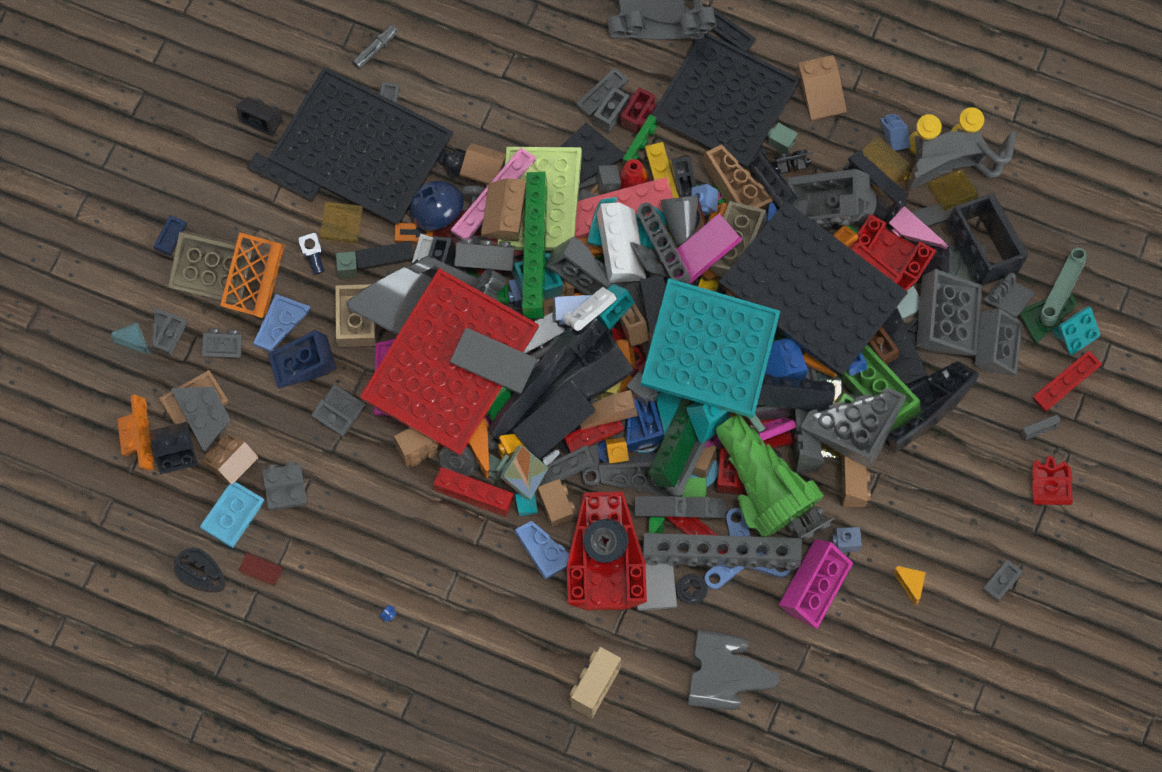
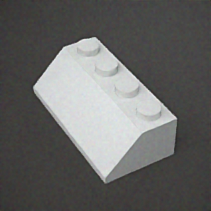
M622 203L600 204L597 218L608 282H633L646 278L644 265L630 244L633 242L640 245L635 209Z

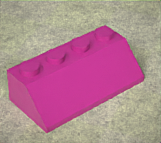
M815 539L779 606L790 616L818 629L853 562L832 542Z

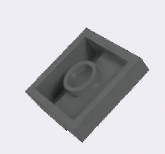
M291 461L287 462L283 467L268 465L265 470H262L269 511L307 505L301 464Z

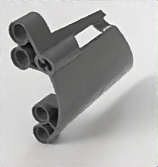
M618 0L620 14L607 19L609 35L612 38L648 40L701 39L705 33L716 26L713 7L703 8L701 0H693L695 8L692 10L685 6L684 0Z
M425 256L417 263L406 265L366 287L346 301L349 310L398 335L432 278L421 272L435 266L496 301L498 300L497 292L501 291L504 287L506 277L488 268L479 278H476L436 259Z

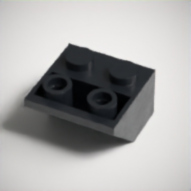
M187 422L149 431L160 474L198 465Z

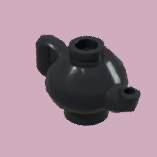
M454 148L453 153L450 150H443L438 162L445 165L448 175L458 177L466 151L459 148Z

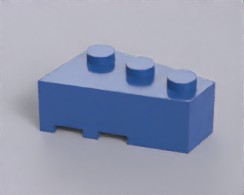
M635 399L638 416L628 418V452L662 443L664 433L654 401L652 403L648 402L644 406Z

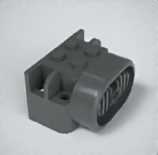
M857 169L788 178V186L797 196L796 201L792 205L811 220H815L824 229L843 227L844 225H861L865 223L870 214L873 215L875 212L877 200L874 190L870 187V175Z

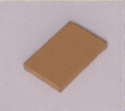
M210 370L178 387H214L223 406L229 403ZM172 391L159 398L174 424L187 422Z

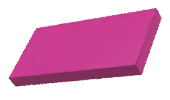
M720 214L715 216L677 249L691 275L689 284L742 240ZM672 257L669 260V263L673 262L675 260V257ZM684 272L679 273L677 278L682 277Z

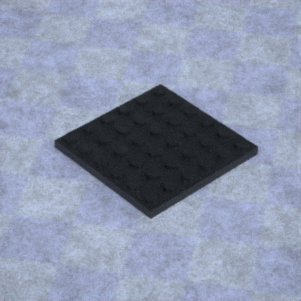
M705 33L704 37L698 39L651 115L656 117L657 124L708 150L722 144L738 161V164L748 170L751 161L759 152L770 129L774 127L800 84L801 79L709 33Z

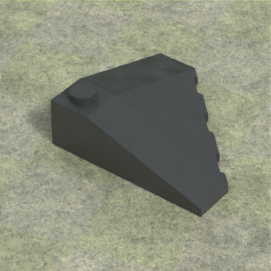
M886 388L882 390V394L871 397L869 393L856 397V401L844 405V402L829 405V409L818 412L817 409L809 411L800 429L851 460L871 469L900 412L906 395Z

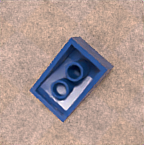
M789 338L773 342L765 374L774 377L788 376L793 379L806 378L808 368L800 347Z

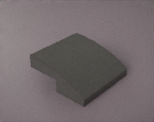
M334 384L311 416L344 436L367 405Z

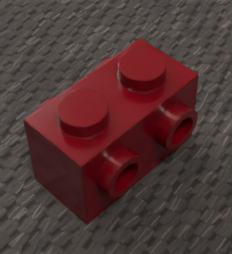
M640 87L635 94L631 95L627 108L622 110L619 117L621 119V126L636 134L646 122L648 115L652 114L656 107L655 95Z

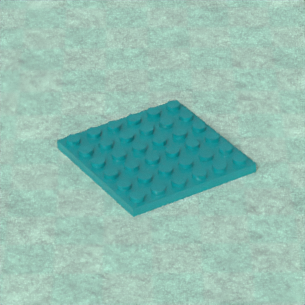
M668 278L640 386L753 418L780 311Z

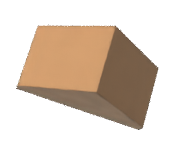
M715 445L703 450L691 475L707 479L716 459Z

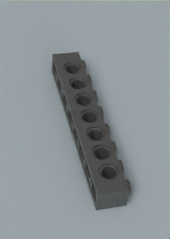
M644 533L643 557L645 563L650 565H657L659 563L671 566L687 564L688 566L707 565L709 567H716L721 565L730 568L746 566L747 568L766 567L768 569L780 567L793 570L801 568L802 538ZM660 549H667L668 551H667V552H660L659 550H660ZM685 549L687 552L681 553L679 550ZM700 550H705V551H707V552L704 553V554H702V553H699L698 551H700ZM719 551H726L727 553H726V554H719L718 552H719ZM744 551L746 554L740 555L738 552ZM764 552L766 555L761 556L757 553ZM778 553H784V554H786V555H785V556H779V555H777V554H778Z

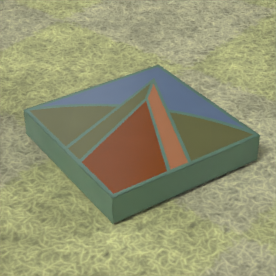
M518 445L500 478L526 500H531L548 467L525 447Z

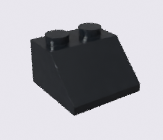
M247 97L236 106L240 123L271 137L274 136L283 120L282 112L278 107L268 106L258 98Z

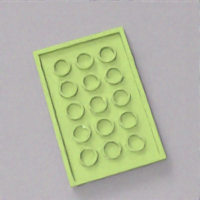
M507 147L505 165L520 147ZM521 147L535 156L536 161L520 179L526 180L527 172H546L548 181L546 251H553L555 247L571 237L575 238L582 149L577 147ZM526 197L519 241L498 239V244L500 241L511 242V245H515V250H524Z

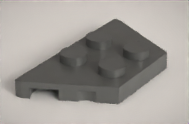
M214 387L172 388L171 391L200 447L206 453L214 440H217L221 435V431L226 429L231 422L229 415Z

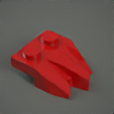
M1049 455L1045 465L1035 460L1032 469L1033 504L1072 505L1071 467L1065 461L1061 462L1060 465H1056L1055 458Z

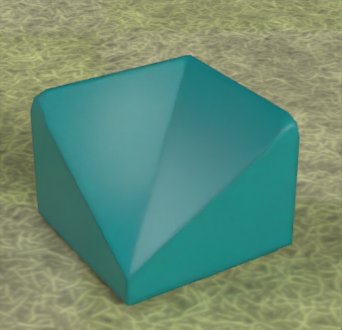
M535 493L531 500H526L521 494H515L519 517L538 514Z

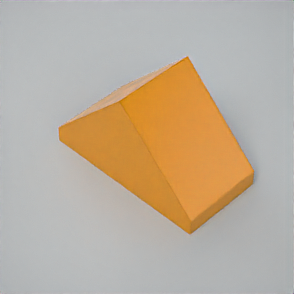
M901 566L896 567L893 574L913 604L917 605L921 597L926 572Z

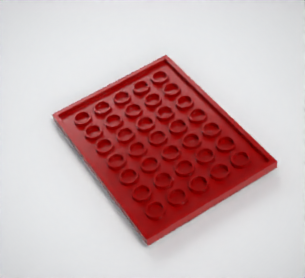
M439 268L363 390L360 399L461 457L502 389V386L450 364V360L465 329H471L524 353L538 330L539 324Z

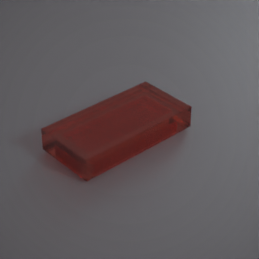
M250 553L246 554L239 568V572L272 586L276 585L283 570V567Z

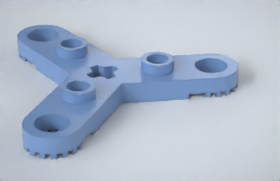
M731 509L726 516L729 536L750 537L741 509ZM738 514L742 520L739 523H734L731 521V516ZM764 552L757 553L761 556L766 555ZM718 565L711 568L706 573L704 579L707 587L714 590L721 588L746 566L730 568ZM750 568L778 578L786 577L790 573L789 569H786L784 572H778L776 568ZM718 575L720 581L717 584H712L709 581V577Z

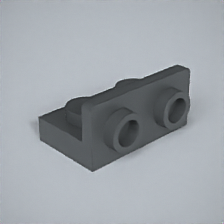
M209 328L208 331L203 333L202 356L241 358L243 333H239V330L227 329V332H220V329Z

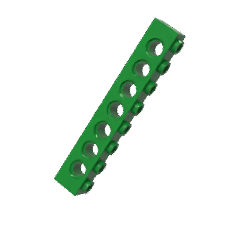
M527 172L522 309L524 316L528 319L544 318L548 198L546 172Z

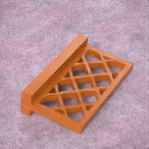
M239 232L220 306L265 318L285 244ZM243 237L250 239L253 247L246 251L241 246ZM266 243L271 245L270 251L262 256L258 246ZM256 249L260 258L251 263L246 253ZM244 255L249 265L239 269L236 264L237 259ZM262 260L265 270L257 274L253 265ZM251 267L255 277L246 281L242 271ZM239 274L244 283L235 288L232 278ZM257 279L260 283V289L253 293L248 283ZM246 286L251 295L241 299L237 290ZM234 292L239 302L234 305L227 304L228 295ZM251 297L256 303L254 311L247 309L243 303Z

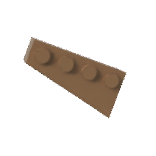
M722 144L705 153L701 162L727 204H729V201L766 210L771 202L774 203L775 200L764 190L760 183H757L750 176L751 174L746 169L744 170L738 164V161Z

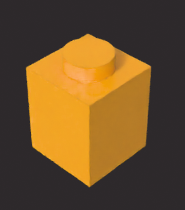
M624 437L605 440L609 463L629 461L627 444Z

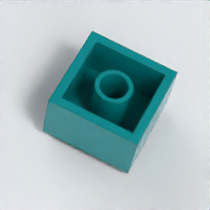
M546 253V263L550 257V253ZM524 261L514 263L513 276L522 298ZM547 266L545 269V300L562 295L563 290L560 276Z

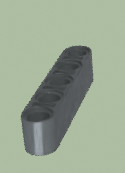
M642 203L638 207V215L668 274L673 280L689 284L691 275L659 213L652 204ZM651 211L649 216H645L647 212ZM659 226V229L653 232L654 228ZM664 242H667L664 247H661ZM672 257H675V260L669 263V260ZM684 272L682 277L677 278L679 273Z

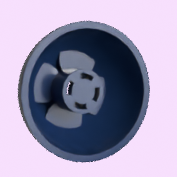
M432 181L424 184L415 192L411 201L410 211L413 222L418 228L426 231L438 230L449 225L458 217L463 208V195L458 188L445 181Z

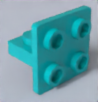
M1089 306L1075 313L1071 318L1052 330L1054 337L1065 343L1070 355L1075 354L1100 337L1092 308Z

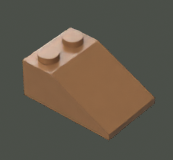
M834 55L798 63L796 73L798 78L801 79L800 86L810 120L815 121L847 114L840 75Z

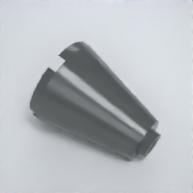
M697 195L660 200L675 244H679V247L695 234L698 206Z

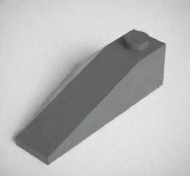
M657 453L631 457L629 461L599 464L600 479L603 484L620 488L628 487L636 489L637 492L641 493L643 491L653 493L654 496H673L665 487H659L648 473Z

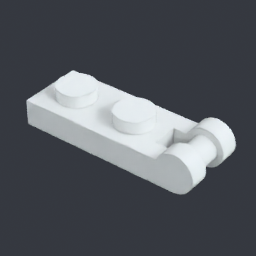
M602 287L572 313H566L563 317V322L569 326L571 325L577 331L581 330L617 299L612 292Z

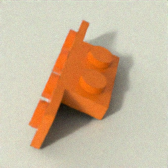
M132 395V414L117 419L121 454L127 457L137 453L139 467L151 471L154 470V458L151 449L147 403L145 398Z

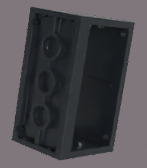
M994 192L954 206L945 223L947 232L951 234L954 240L955 247L961 252L965 265L972 272V278L982 286L1003 279L1007 273H1019L1029 256ZM977 216L980 217L1004 261L993 265L990 264L966 220Z

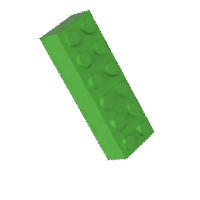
M866 345L861 353L867 362V370L853 376H849L846 371L842 377L838 375L837 377L856 397L869 393L871 397L879 395L886 388L906 395V399L891 428V433L893 429L900 427L909 418L921 412L920 400L877 354Z

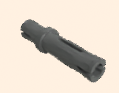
M391 24L381 34L376 35V39L352 61V64L357 69H360L382 47L388 45V42L398 33L397 28Z

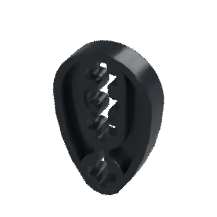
M187 548L177 555L174 561V571L180 582L190 588L203 592L218 593L224 590L226 582L222 571L213 558L199 548ZM188 558L191 565L197 563V568L199 570L204 568L205 574L197 576V571L195 569L189 571L190 567L186 563L182 565L181 559L185 560ZM211 579H212V580H215V581H217L218 579H220V584H221V585H220V586H219V585H215V587H214V586H213L214 584H213V582L211 581Z

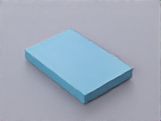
M234 482L232 485L229 484L201 524L200 529L233 549L264 504L265 499L237 482Z

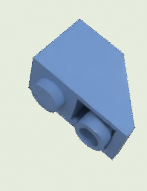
M888 114L885 118H880L886 142L890 149L896 151L909 148L908 126L898 114Z

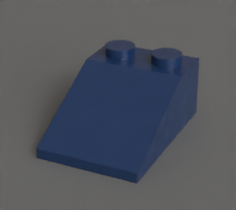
M317 330L268 354L278 388L315 379L337 369L327 335Z

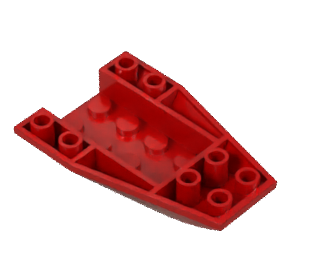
M870 214L857 234L858 239L851 245L850 249L859 241L902 276V280L898 285L908 291L917 283L936 250L922 242H919L917 246L886 230L887 223Z
M590 492L583 495L567 563L569 605L587 611L627 610L647 602L646 564L623 492ZM614 519V521L620 522L626 528L625 531L628 533L629 539L628 548L625 550V554L617 560L606 563L597 562L585 551V546L583 545L585 530L597 520ZM604 537V538H603V542H604L605 544H607V542L609 541V538L606 539V538Z

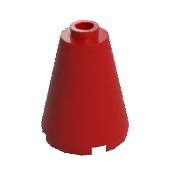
M637 159L628 160L619 172L621 181L619 190L651 181L643 164Z

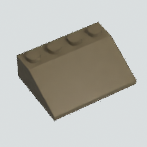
M189 231L179 232L168 288L222 300L236 243ZM241 244V246L243 247L244 251H246V250H248V249H250V248L252 247V246H248V245H243V244ZM253 249L246 253L251 263L255 261L256 249ZM244 255L237 259L236 264L239 269L249 265ZM251 267L242 271L246 281L250 279ZM239 274L232 278L235 288L244 283ZM246 286L237 290L241 299L244 298ZM233 292L228 295L226 302L237 303L239 300Z

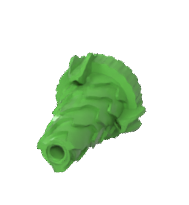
M740 414L729 418L716 428L720 441L731 456L729 460L737 470L738 476L748 496L740 495L737 497L748 528L757 529L762 536L769 537L787 526L790 521L803 515L824 497L813 480L806 483L796 472L794 473L787 463L777 456L769 444L766 445L759 434L748 426Z

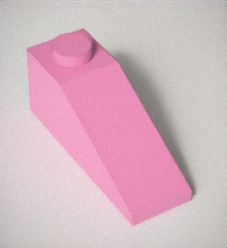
M905 206L889 222L894 227L892 231L899 237L903 235L908 240L945 249L948 247L940 237Z

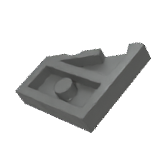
M154 308L153 314L155 318L152 346L156 350L171 355L188 321Z

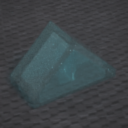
M138 322L112 332L111 338L113 343L149 355L150 351Z

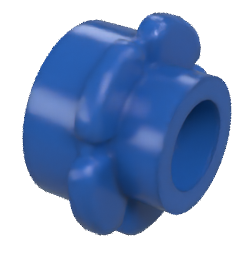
M388 604L379 617L383 619V622L386 620L390 622L396 615L394 611L395 606L392 607Z

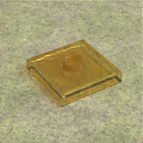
M963 170L928 182L929 189L944 211L978 198V192Z
M325 202L320 239L358 243L363 206Z

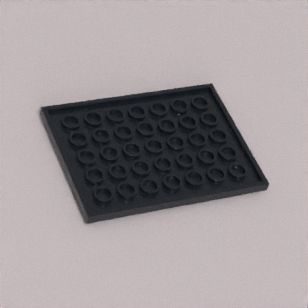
M323 67L268 159L394 225H399L410 208L415 192L424 185L440 158L442 151L453 136V131Z
M787 201L784 202L718 283L719 286L735 298L779 310L780 315L776 329L839 377L843 376L908 294L905 289Z

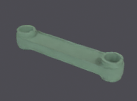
M1075 248L1071 251L1041 311L1040 318L1045 326H1053L1058 320L1086 264L1087 255L1082 248Z

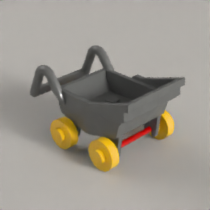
M973 107L965 109L959 116V124L955 125L950 132L938 136L942 128L940 120L930 114L922 116L917 122L916 131L909 137L910 147L908 149L912 154L916 155L915 166L908 176L907 192L942 174L951 173L952 169L974 166L988 178L998 177L1003 171L1004 164H1007L1012 159L1017 136L1016 132L1011 131L1000 146L997 155L987 146L979 132L984 124V116L979 109ZM987 156L996 163L994 171H990L982 164Z

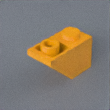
M515 434L499 437L498 454L501 460L505 455L511 458L518 445L526 448Z

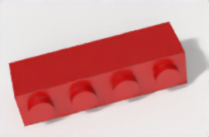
M440 467L434 482L435 492L506 518L514 501L513 493L443 467Z

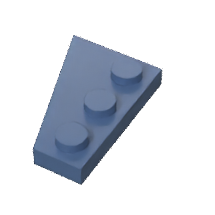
M276 294L255 338L254 346L273 352L311 311V307Z

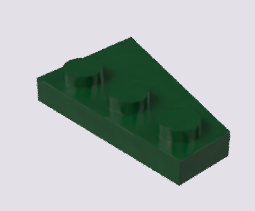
M1072 293L1053 326H1045L1040 318L1041 311L1048 298L1025 307L1019 314L1035 345L1077 307L1078 304Z

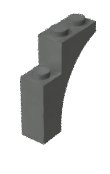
M635 496V516L725 518L727 510L725 499Z

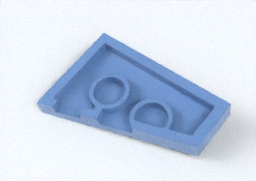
M533 521L515 529L514 533L544 580L567 569L569 553L565 551L562 545L554 542Z

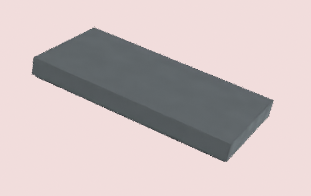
M466 328L450 360V364L521 395L537 359Z

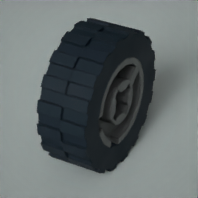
M607 518L590 524V527L585 530L586 533L583 536V545L585 546L586 553L595 561H601V563L619 559L628 548L629 539L628 533L625 531L626 528L620 522ZM604 537H605L606 539L609 538V541L607 542V544H605V543L603 542V538H604Z

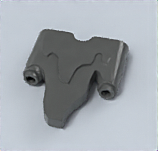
M698 629L694 661L699 664L701 669L692 675L688 705L723 710L740 709L741 697H738L737 694L773 689L778 686L780 673L765 669L753 659L733 655V653L747 652L749 640H745L744 637Z

